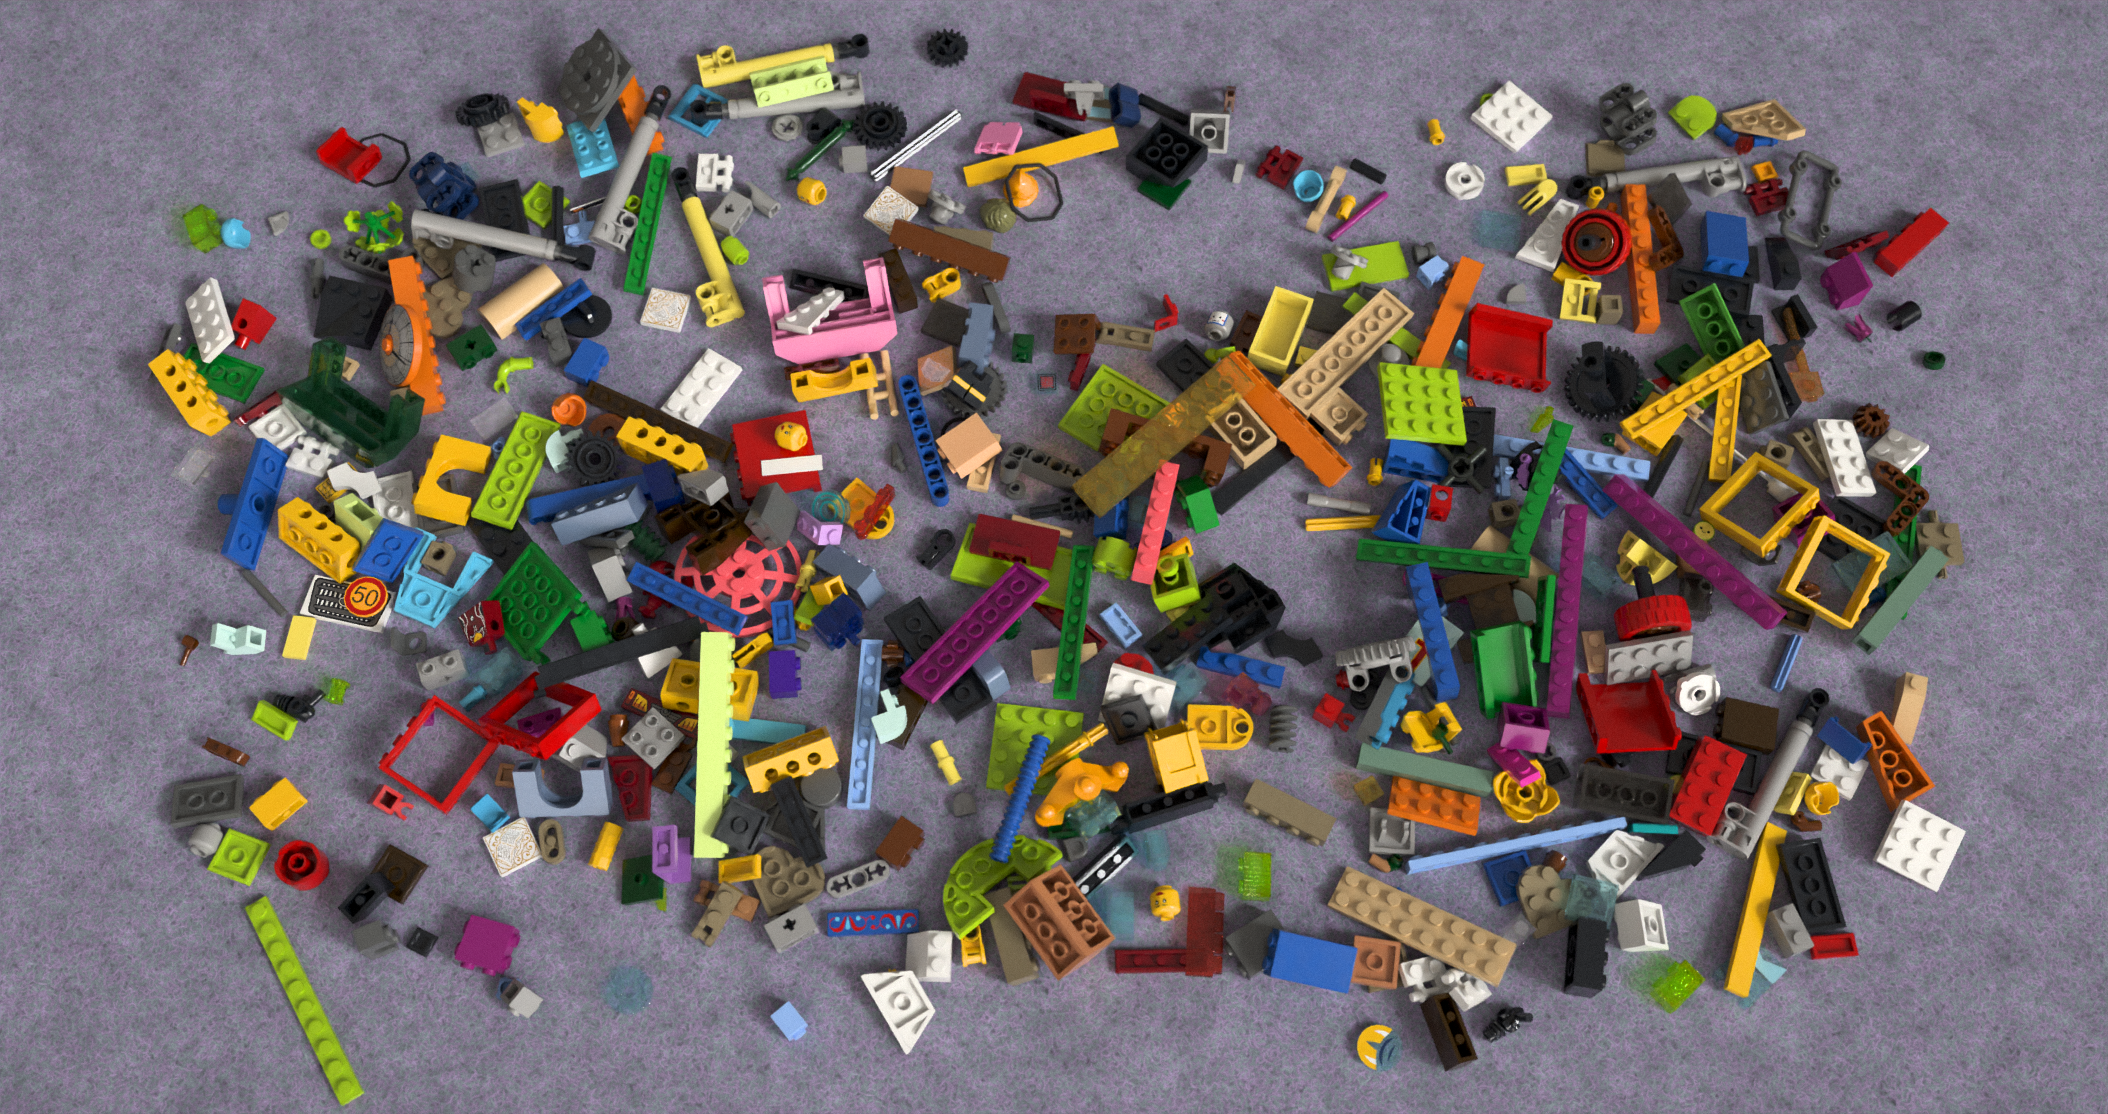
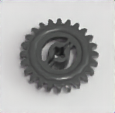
M993 362L990 363L988 368H984V372L991 375L993 380L989 386L991 391L979 410L973 411L962 403L959 398H955L945 389H942L940 395L944 397L943 403L948 404L947 409H954L955 415L961 412V418H964L966 415L971 417L975 413L980 418L981 414L988 417V411L995 413V407H1001L1000 401L1005 400V395L1003 394L1007 393V388L1005 387L1007 382L1003 380L1004 374L998 375L999 367L993 370ZM973 374V376H975L977 379L981 376Z

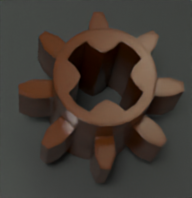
M1809 580L1799 582L1795 589L1797 593L1815 603H1818V599L1821 598L1819 586L1814 583L1810 584Z
M888 640L887 645H882L881 659L882 661H887V667H898L899 662H904V649L902 646H899L898 640Z

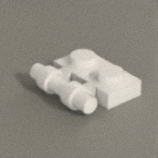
M699 154L696 190L716 192L717 185H722L723 192H730V186H732L733 181L731 177V171L734 169L733 157L726 155L725 161H719L718 154ZM718 170L724 171L723 176H718Z
M299 436L298 443L304 445L302 450L294 448L285 466L289 469L325 480L328 475L327 470L331 469L334 463L333 460L328 459L329 454L337 456L340 449L333 446L332 443L316 441V438L311 436ZM314 448L321 452L319 455L311 453Z
M1428 956L1399 964L1398 970L1404 987L1413 986L1415 991L1409 994L1411 1002H1424L1432 996L1453 990L1449 984H1444L1441 981L1442 976L1446 972L1444 962L1434 957ZM1431 981L1432 988L1426 989L1423 983Z
M1457 968L1446 971L1441 978L1444 984H1449L1453 989L1449 994L1463 1012L1492 995L1484 981L1472 977L1470 974Z

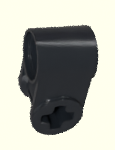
M822 108L806 124L808 141L812 144H819L836 127L840 126L841 118L829 109Z

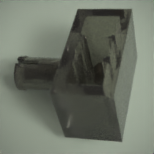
M1685 572L1679 581V596L1686 600L1691 621L1704 622L1712 613V604L1709 603L1710 597L1713 594V585L1700 574Z

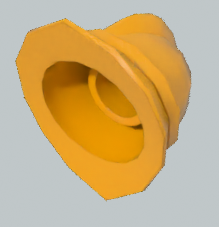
M1022 168L1017 173H1014L1009 180L1014 206L1021 208L1030 205L1035 200L1039 191L1038 183L1031 175L1024 173ZM1004 182V187H1003L1004 196H1005V198L1009 201L1008 195H1007L1006 186H1005V182Z

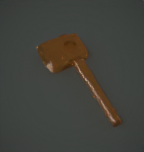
M1786 308L1783 310L1790 340H1800L1791 308ZM1802 348L1795 358L1799 372L1788 374L1801 402H1816L1818 398L1824 395V390L1819 373L1810 372Z

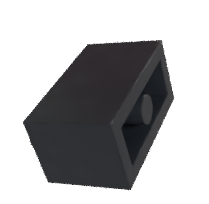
M381 871L367 876L339 905L338 909L352 924L367 918L392 892L395 886Z

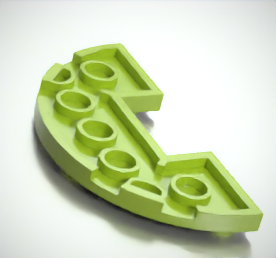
M1017 835L1014 837L1016 839L1015 843H1012L1011 855L1007 857L1009 859L1008 863H1000L989 857V854L993 852L991 850L992 846H995L993 838L983 841L965 852L951 868L943 891L946 918L954 934L961 940L995 912L994 907L982 895L1015 870L1028 883L1063 857L1062 851L1042 839L1034 840L1025 838V835Z

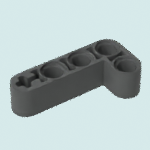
M349 245L340 249L339 257L347 269L392 285L388 260L391 259ZM415 248L404 250L400 258L413 256L416 262H420L423 270L425 264L418 250Z
M1015 442L1010 445L1001 460L999 472L1000 480L1007 484L1015 482L1022 472L1071 493L1073 489L1080 492L1085 477V471L1082 467L1021 442Z

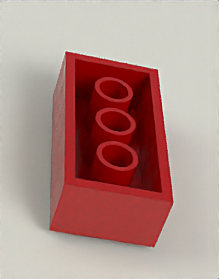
M1706 735L1699 736L1662 817L1702 836H1711L1747 755Z

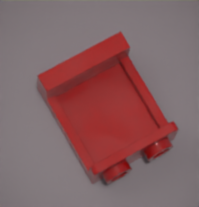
M343 127L334 132L316 150L320 164L356 184L382 160L379 146L372 143L368 147L348 136L346 129Z

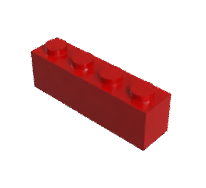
M1932 208L1925 213L1921 211L1913 219V224L1908 223L1901 230L1902 234L1900 236L1898 234L1894 235L1888 242L1890 245L1887 247L1883 245L1876 252L1875 255L1878 257L1874 263L1890 277L1897 274L1939 236L1949 224L1946 219Z

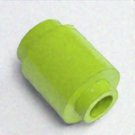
M728 236L722 241V252L734 265H743L748 261L749 251L737 238Z

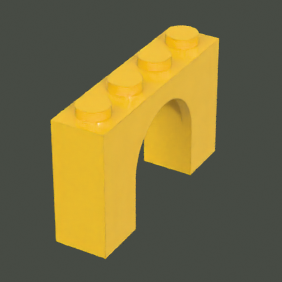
M441 434L439 441H435L433 445V456L428 458L425 470L427 471L425 476L421 475L418 484L420 488L418 493L415 492L413 494L411 504L414 505L415 514L466 526L472 510L471 498L444 491L438 486L437 480L443 473L452 469H465L486 474L491 460V447Z

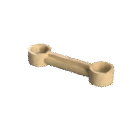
M1335 166L1315 210L1312 211L1305 229L1314 233L1318 232L1338 188L1341 187L1345 179L1347 169Z

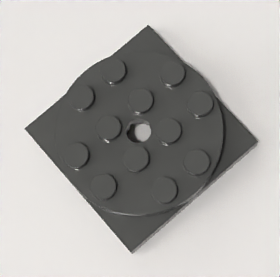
M598 28L590 40L575 48L569 61L565 63L562 82L557 91L561 95L565 106L579 117L588 130L595 133L638 69L608 34Z

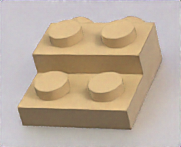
M1337 387L1310 414V417L1324 429L1323 434L1339 447L1342 443L1346 445L1353 438L1352 433L1355 430L1360 432L1367 424L1365 420L1369 414L1342 389Z

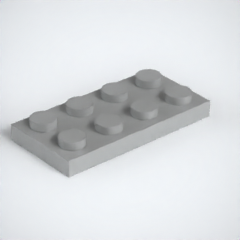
M1688 630L1606 645L1605 683L1611 685L1650 678L1652 670H1657L1658 676L1691 669L1693 634Z

